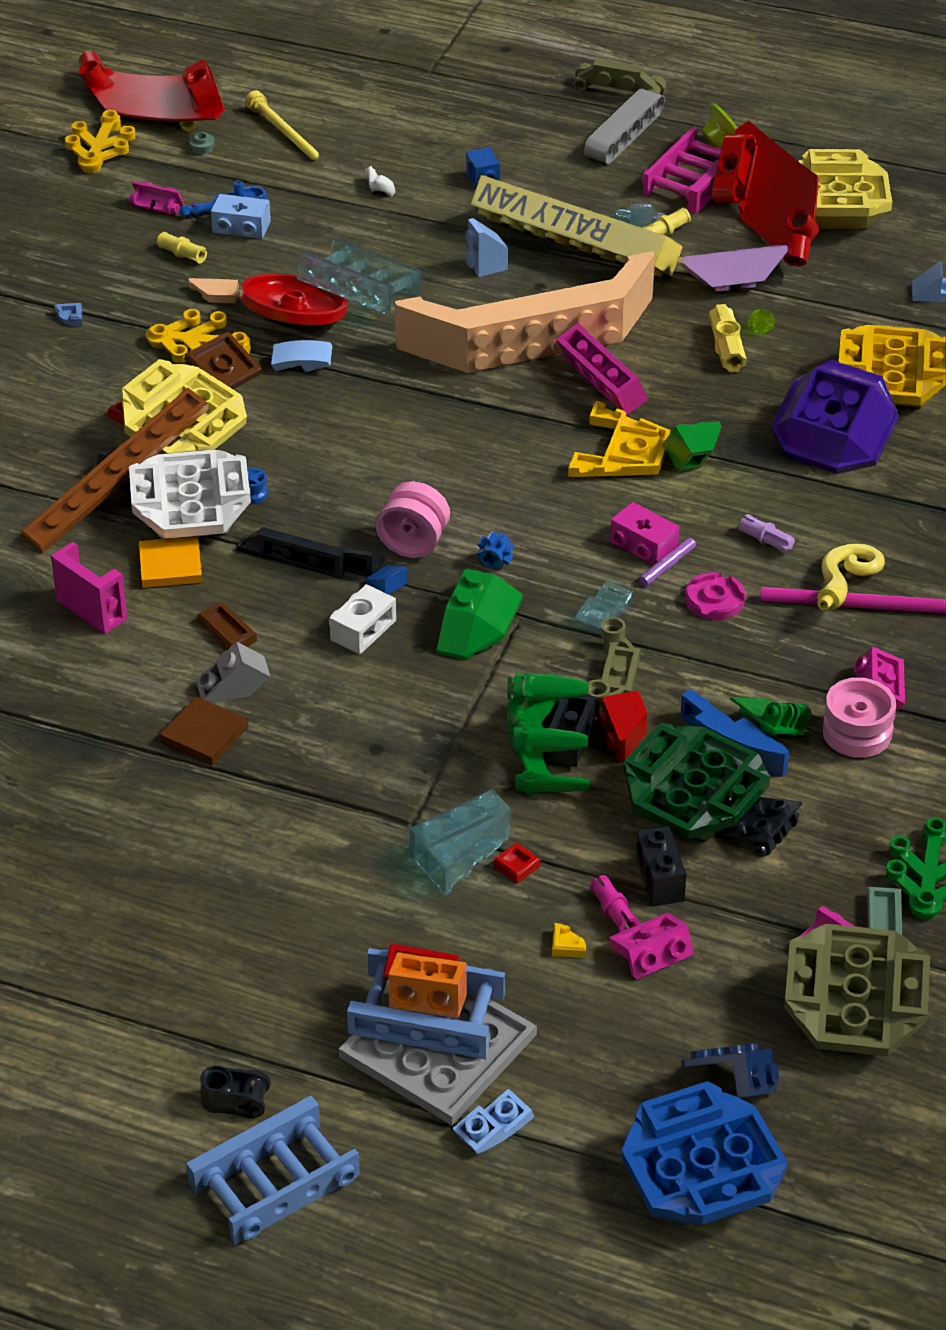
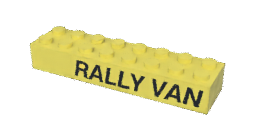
M483 175L480 177L470 204L479 209V215L487 217L490 221L499 224L503 222L516 230L523 232L527 230L537 237L543 239L548 237L567 247L571 245L582 252L591 255L595 253L603 259L612 262L619 261L624 263L623 265L627 263V256L653 251L655 255L654 276L662 278L663 274L672 276L678 261L677 257L680 256L683 246L665 235Z

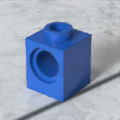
M490 147L466 152V174L475 189L481 175L500 181V162Z

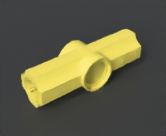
M719 304L709 311V320L715 338V351L720 356L723 368H726L729 373L739 372L742 367L746 366V356L740 338V325L735 321L732 309L728 308L726 304Z

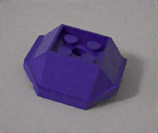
M829 360L794 379L771 424V428L785 457L839 474L863 466L866 468L877 465L899 420V416L883 376ZM831 412H838L834 415L829 414Z

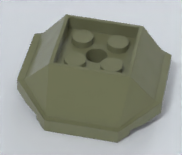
M824 924L813 929L803 937L799 936L790 940L784 1008L816 1049L889 1056L927 1022L930 955L921 948L917 949L897 931Z

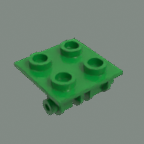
M730 698L732 702L740 707V713L746 717L756 719L761 723V729L770 735L787 734L795 737L796 735H810L812 733L805 728L812 715L811 709L806 704L778 703L760 698Z

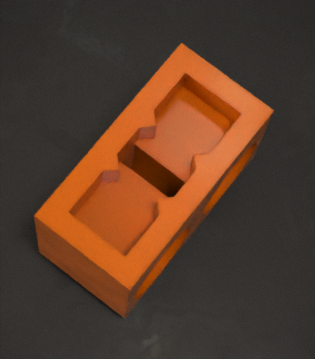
M397 952L388 974L389 1008L459 1018L467 996L466 962Z

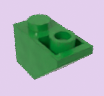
M719 421L700 422L690 425L679 424L671 429L663 446L678 471L698 469L703 465L714 450L722 426Z

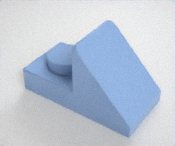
M942 261L936 263L912 281L913 301L946 302V278H943Z

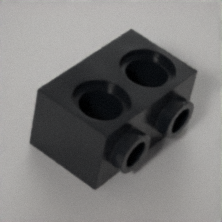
M670 827L637 831L636 861L652 907L684 902L687 874Z

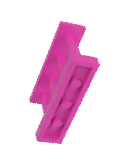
M693 126L654 165L643 173L641 179L643 196L648 197L657 187L686 196L688 200L687 210L697 214L713 198L712 188L718 161L711 162L691 154L697 151L719 159L721 148L697 141L698 127ZM681 163H685L707 172L699 174L678 166ZM669 175H673L694 184L689 187L666 178Z

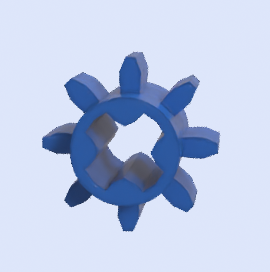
M491 531L488 538L482 536L477 544L480 549L476 555L489 568L500 569L503 563L509 565L514 556L511 553L515 547L514 544H511L507 535Z

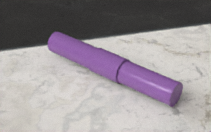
M686 539L638 578L639 583L647 587L660 575L669 570L696 547L694 539Z

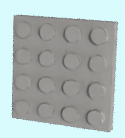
M467 994L459 1018H448L468 1022L476 995ZM389 998L382 1004L383 1007H389ZM490 999L482 1025L489 1026V1050L486 1059L352 1035L339 1048V1058L448 1124L453 1125L537 1035V1026Z

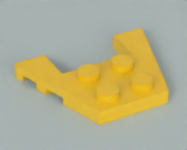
M596 401L590 414V425L613 428L615 431L604 457L575 452L568 467V477L658 475L667 453L663 443L671 430L642 418L638 422L626 417L625 411L617 408L614 412L606 408V403Z

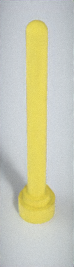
M255 90L247 95L245 104L252 112L262 113L310 159L316 160L319 157V153L267 105V99L260 91Z

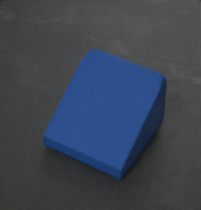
M387 565L366 578L365 582L371 587L389 595L408 583L407 568L405 566Z

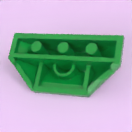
M465 569L446 606L437 654L466 661L473 657L474 653L485 650L504 639L523 600V594L499 576Z

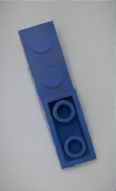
M692 689L682 694L680 717L688 724L705 727L759 753L765 770L770 775L783 777L787 774L789 751L783 744L775 741L763 732L759 726L754 725L745 717L737 722L732 721L728 715L720 712L707 699L699 696Z

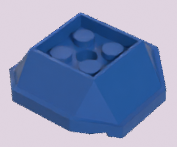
M708 1081L640 1104L635 1121L623 1146L621 1160L651 1216L669 1219L681 1226L691 1223L703 1225L771 1202L787 1171L788 1161L754 1105L736 1096L721 1092L722 1088Z

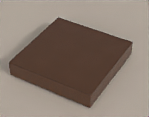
M229 331L185 353L184 357L188 365L199 367L231 389H235L261 375L262 368Z
M196 696L160 733V742L213 765L249 727L248 719Z

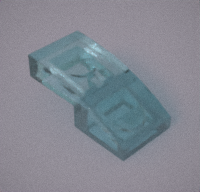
M606 581L595 597L591 595L588 597L574 617L575 621L601 632V622L608 617H619L633 600V592Z

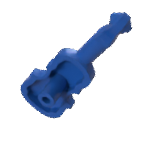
M242 181L233 182L234 192L220 193L267 200V192L264 188L259 186L244 188ZM219 194L214 195V199L211 202L193 203L192 206L183 205L179 209V214L182 217H187L189 214L200 215L209 213Z

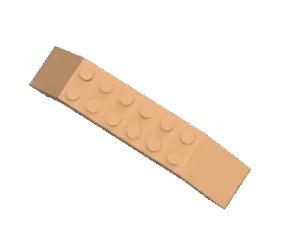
M653 251L627 256V263L611 280L459 310L424 301L421 296L395 301L396 347L398 350L470 373L563 354L556 339L577 323L603 346L622 342L652 300L655 255Z

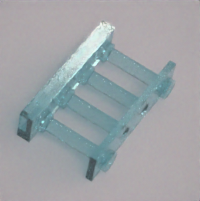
M334 238L332 241L330 256L320 258L308 252L300 254L297 279L384 314L391 311L392 296L398 291L419 297L423 271L337 238Z

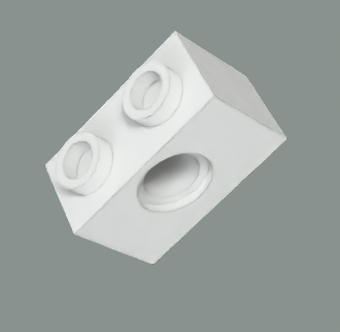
M366 584L361 590L354 593L339 610H335L329 619L331 641L361 654L396 621V598Z

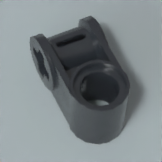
M220 1065L208 1067L200 1076L201 1104L204 1109L212 1113L258 1118L264 1114L266 1106L263 1099L265 1093L270 1088L271 1080L267 1074L258 1070L226 1068Z

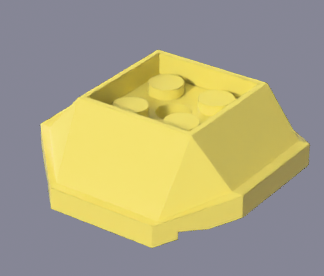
M809 149L802 155V159L799 160L801 164L819 177L815 221L819 229H867L884 212L891 211L892 197L888 173L877 163L869 160L868 155L861 149Z
M159 359L122 388L124 433L130 437L187 387L208 403L209 409L158 454L215 450L246 424L247 414L241 394L195 366L171 364L170 361Z

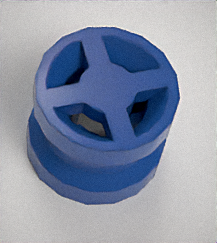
M247 468L250 504L260 503L268 496V490L265 485L267 483V475L262 469Z

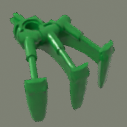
M554 673L515 674V677H508L507 700L509 701L507 702V724L509 743L514 748L516 756L521 760L524 768L522 774H516L517 791L533 795L535 793L575 792L590 789V779L551 775L543 759V752L579 750L588 747V736L584 734L549 729L561 699L578 698L587 695L589 692L588 682L581 679L556 676Z

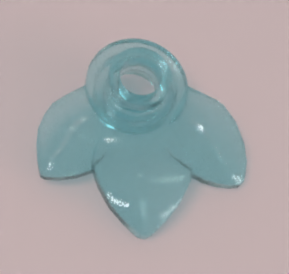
M635 203L631 205L630 209L615 210V217L617 219L625 220L627 223L641 228L656 222L660 216L666 215L664 212H655L653 206L647 203Z

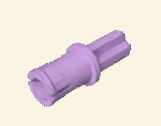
M749 514L745 515V518H742L739 524L741 532L757 538L759 543L763 545L770 544L782 551L789 552L795 543V539L792 536L776 529L774 524L762 522Z

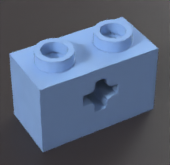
M219 194L211 210L213 233L263 239L271 222L269 200Z

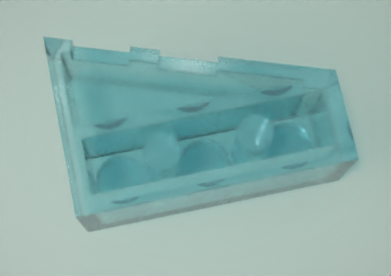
M491 789L409 828L410 856L441 892L447 896L452 891V886L462 876L466 878L472 872V867L482 858L486 859L511 836V808Z

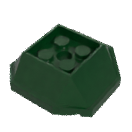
M660 723L624 761V773L632 811L662 827L669 826L672 832L688 840L698 838L707 841L722 829L734 826L770 786V775L765 770L759 753L705 727H673V724Z

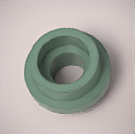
M198 132L189 140L191 148L197 154L210 153L215 144L214 137L206 132Z

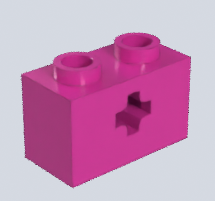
M632 502L611 519L610 542L655 565L679 545L680 526Z

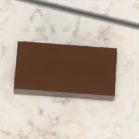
M223 602L197 614L198 623L226 650L236 641L246 647L257 642V634Z

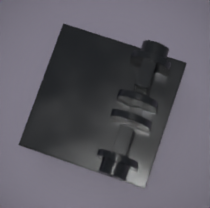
M759 797L734 826L722 829L715 836L752 841L754 844L753 851L757 856H768L772 853L776 844H780L789 831L798 824L799 813L797 810L803 803L802 801L786 800L784 798Z

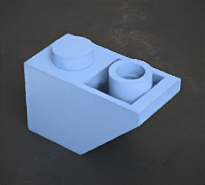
M474 218L468 219V231H466L468 243L466 262L468 267L472 268L478 277L508 270V248L498 234Z

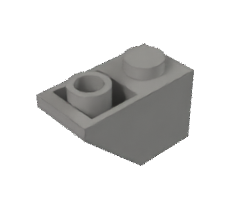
M236 641L207 671L201 674L196 683L202 699L211 703L250 697L270 678V674L263 655Z

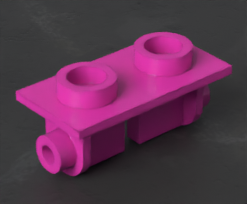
M132 181L135 193L130 194L129 203L133 207L150 210L154 202L153 209L155 212L173 215L178 213L179 206L185 205L179 191L172 187L163 188L154 186L149 182Z

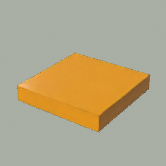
M198 536L139 541L143 588L202 583Z

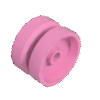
M415 481L402 482L394 487L376 520V532L380 540L397 554L410 558L424 557L435 548L450 519V508L446 499L429 485Z
M849 678L833 685L826 696L823 720V738L829 747L840 754L856 758L878 755L888 748L892 740L893 721L896 713L895 696L888 687L868 678Z

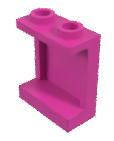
M74 542L51 555L56 598L59 603L104 634L128 619L122 573L113 569L102 577L97 576L80 564L78 545Z

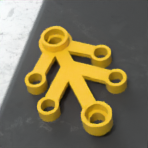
M114 110L103 112L100 118L101 128L96 138L87 131V124L83 121L74 122L72 124L73 135L65 137L66 148L72 150L79 157L78 165L85 173H96L101 169L104 160L127 154L129 152L128 141H132L136 137L134 127L123 126L121 128L120 116ZM120 129V134L108 138L110 132ZM80 139L90 147L89 151L81 146ZM114 146L112 149L101 152L103 149Z
M188 309L184 312V318L170 325L156 324L150 327L146 332V339L156 349L165 348L172 355L174 362L182 363L185 362L184 357L185 353L188 352L187 347L193 350L201 346V344L218 337V335H208L207 333L226 327V314L221 311L213 312L210 315V321L199 325L201 322L200 312L197 309ZM189 326H197L187 332H179ZM243 332L233 333L232 336L250 353L249 337ZM175 342H183L186 346L176 345Z

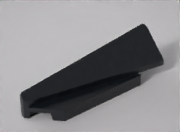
M265 527L251 535H245L237 546V550L339 579H341L345 572L368 578L376 573L385 561L384 556L376 553L339 548Z

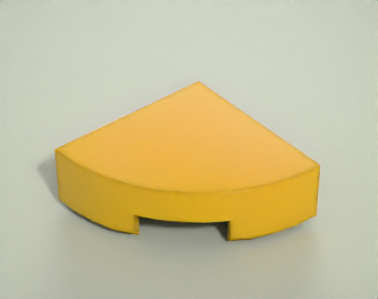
M554 923L552 957L586 958L584 939L570 931V927L567 925Z

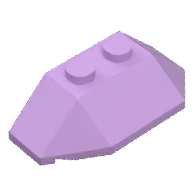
M785 245L677 257L682 267L705 286L714 287L715 291L731 290L730 285L740 284V288L756 287V282L764 281L788 250Z

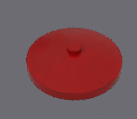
M270 273L249 277L243 281L241 286L240 299L246 307L260 315L278 321L302 325H323L340 321L347 314L348 298L337 288L316 279L291 274Z

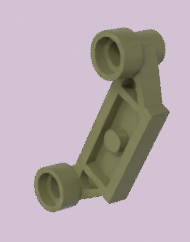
M596 59L593 65L589 63L580 64L573 82L574 88L578 91H585L591 85H599L633 92L644 89L662 95L666 88L664 78L659 75L649 77L643 72V67Z
M608 617L601 622L600 635L603 639V650L608 655L602 679L589 681V692L587 696L596 697L595 717H597V712L602 710V697L632 692L639 665L641 649L634 648L625 637V622L618 617Z

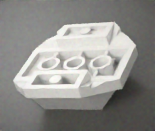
M216 449L157 454L146 459L141 464L136 463L129 466L132 512L150 526L161 539L227 534L234 521L251 503L246 456L238 454L234 456L228 452Z

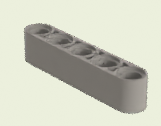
M639 89L589 136L584 146V156L610 164L661 114L665 104V97Z

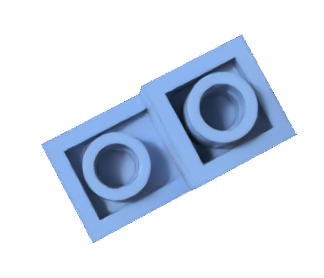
M314 340L274 344L271 365L276 372L299 365L302 366L305 372L328 367L331 363L332 345L330 342Z
M508 1088L486 1109H483L480 1105L477 1106L452 1129L476 1154H479L513 1135L532 1120L534 1114Z

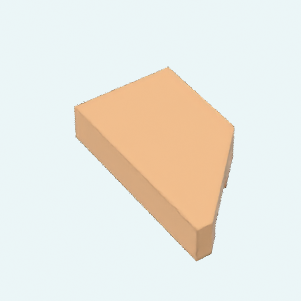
M189 278V288L200 292L202 298L210 303H236L239 288L238 280Z

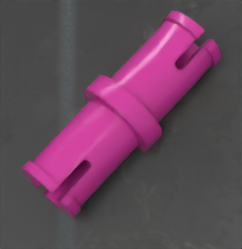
M599 876L604 884L603 887L597 878L591 882L590 889L600 901L601 910L605 916L612 918L620 932L627 930L625 924L629 928L639 925L638 919L627 906V899L622 893L616 891L607 876Z

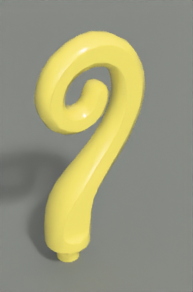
M865 544L842 545L827 552L821 567L827 585L818 593V607L823 611H834L846 599L848 586L838 568L840 562L845 560L844 567L850 573L866 576L878 573L883 569L885 564L884 555L876 548ZM857 558L865 559L869 562H858Z

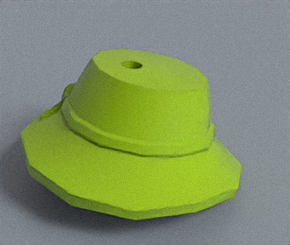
M711 103L709 105L711 117L708 119L709 121L703 128L702 133L710 145L722 148L724 137L726 135H734L737 126L724 110L717 104Z

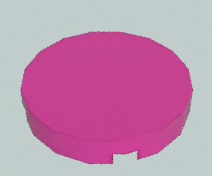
M718 572L703 573L692 578L689 582V586L686 587L685 602L695 615L704 619H728L737 615L744 607L746 592L743 585L730 575L729 578L721 577L722 573Z

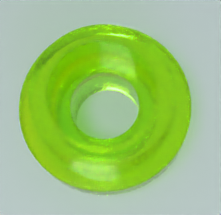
M765 309L753 311L748 318V327L756 333H766L775 326V319L772 313Z

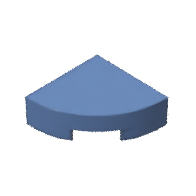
M81 303L55 305V313L59 321L69 326L82 327Z

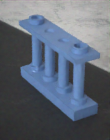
M369 948L367 953L368 976L374 977L365 1003L350 1002L347 1010L348 1034L486 1059L489 1050V1026L482 1025L490 998L504 1000L505 972L466 966L467 994L476 995L468 1022L449 1019L448 1016L444 1017L435 1014L432 1016L379 1006L388 981L383 978L388 950Z
M312 1096L303 1099L186 1163L188 1183L194 1193L197 1195L206 1189L212 1188L231 1213L232 1217L228 1219L230 1238L234 1245L245 1239L256 1237L263 1229L338 1187L350 1184L356 1177L360 1176L359 1153L356 1149L339 1156L318 1130L320 1128L319 1104ZM301 1137H306L327 1164L308 1173L287 1145ZM270 1154H275L295 1179V1182L279 1191L276 1190L256 1164V1162ZM239 1171H243L264 1197L263 1200L248 1208L244 1207L224 1181Z

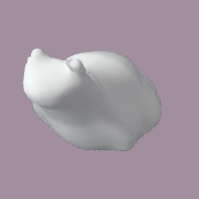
M372 166L365 169L369 188L373 194L376 191L384 192L390 197L395 194L394 184L389 178L377 175Z

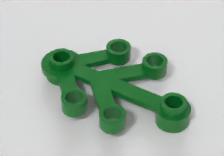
M938 817L930 818L924 823L921 839L927 845L924 863L909 850L910 841L904 836L893 837L889 847L890 854L900 860H891L887 863L886 877L888 880L895 882L910 896L909 907L913 915L921 920L935 918L941 912L943 902L946 900V885L935 890V883L946 878V862L938 866L940 847L946 844V822ZM907 867L922 880L921 888L906 875Z

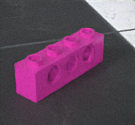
M578 323L556 339L566 361L618 409L625 411L626 416L648 400L639 378Z

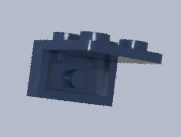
M758 1043L690 1051L691 1059L681 1060L682 1067L733 1061L738 1098L777 1091L776 1084L779 1082V1070L777 1065L773 1063L772 1049L759 1050Z

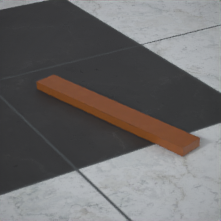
M187 387L21 531L22 537L43 554L130 478L129 466L136 463L141 464L146 459L157 455L209 409L208 403Z

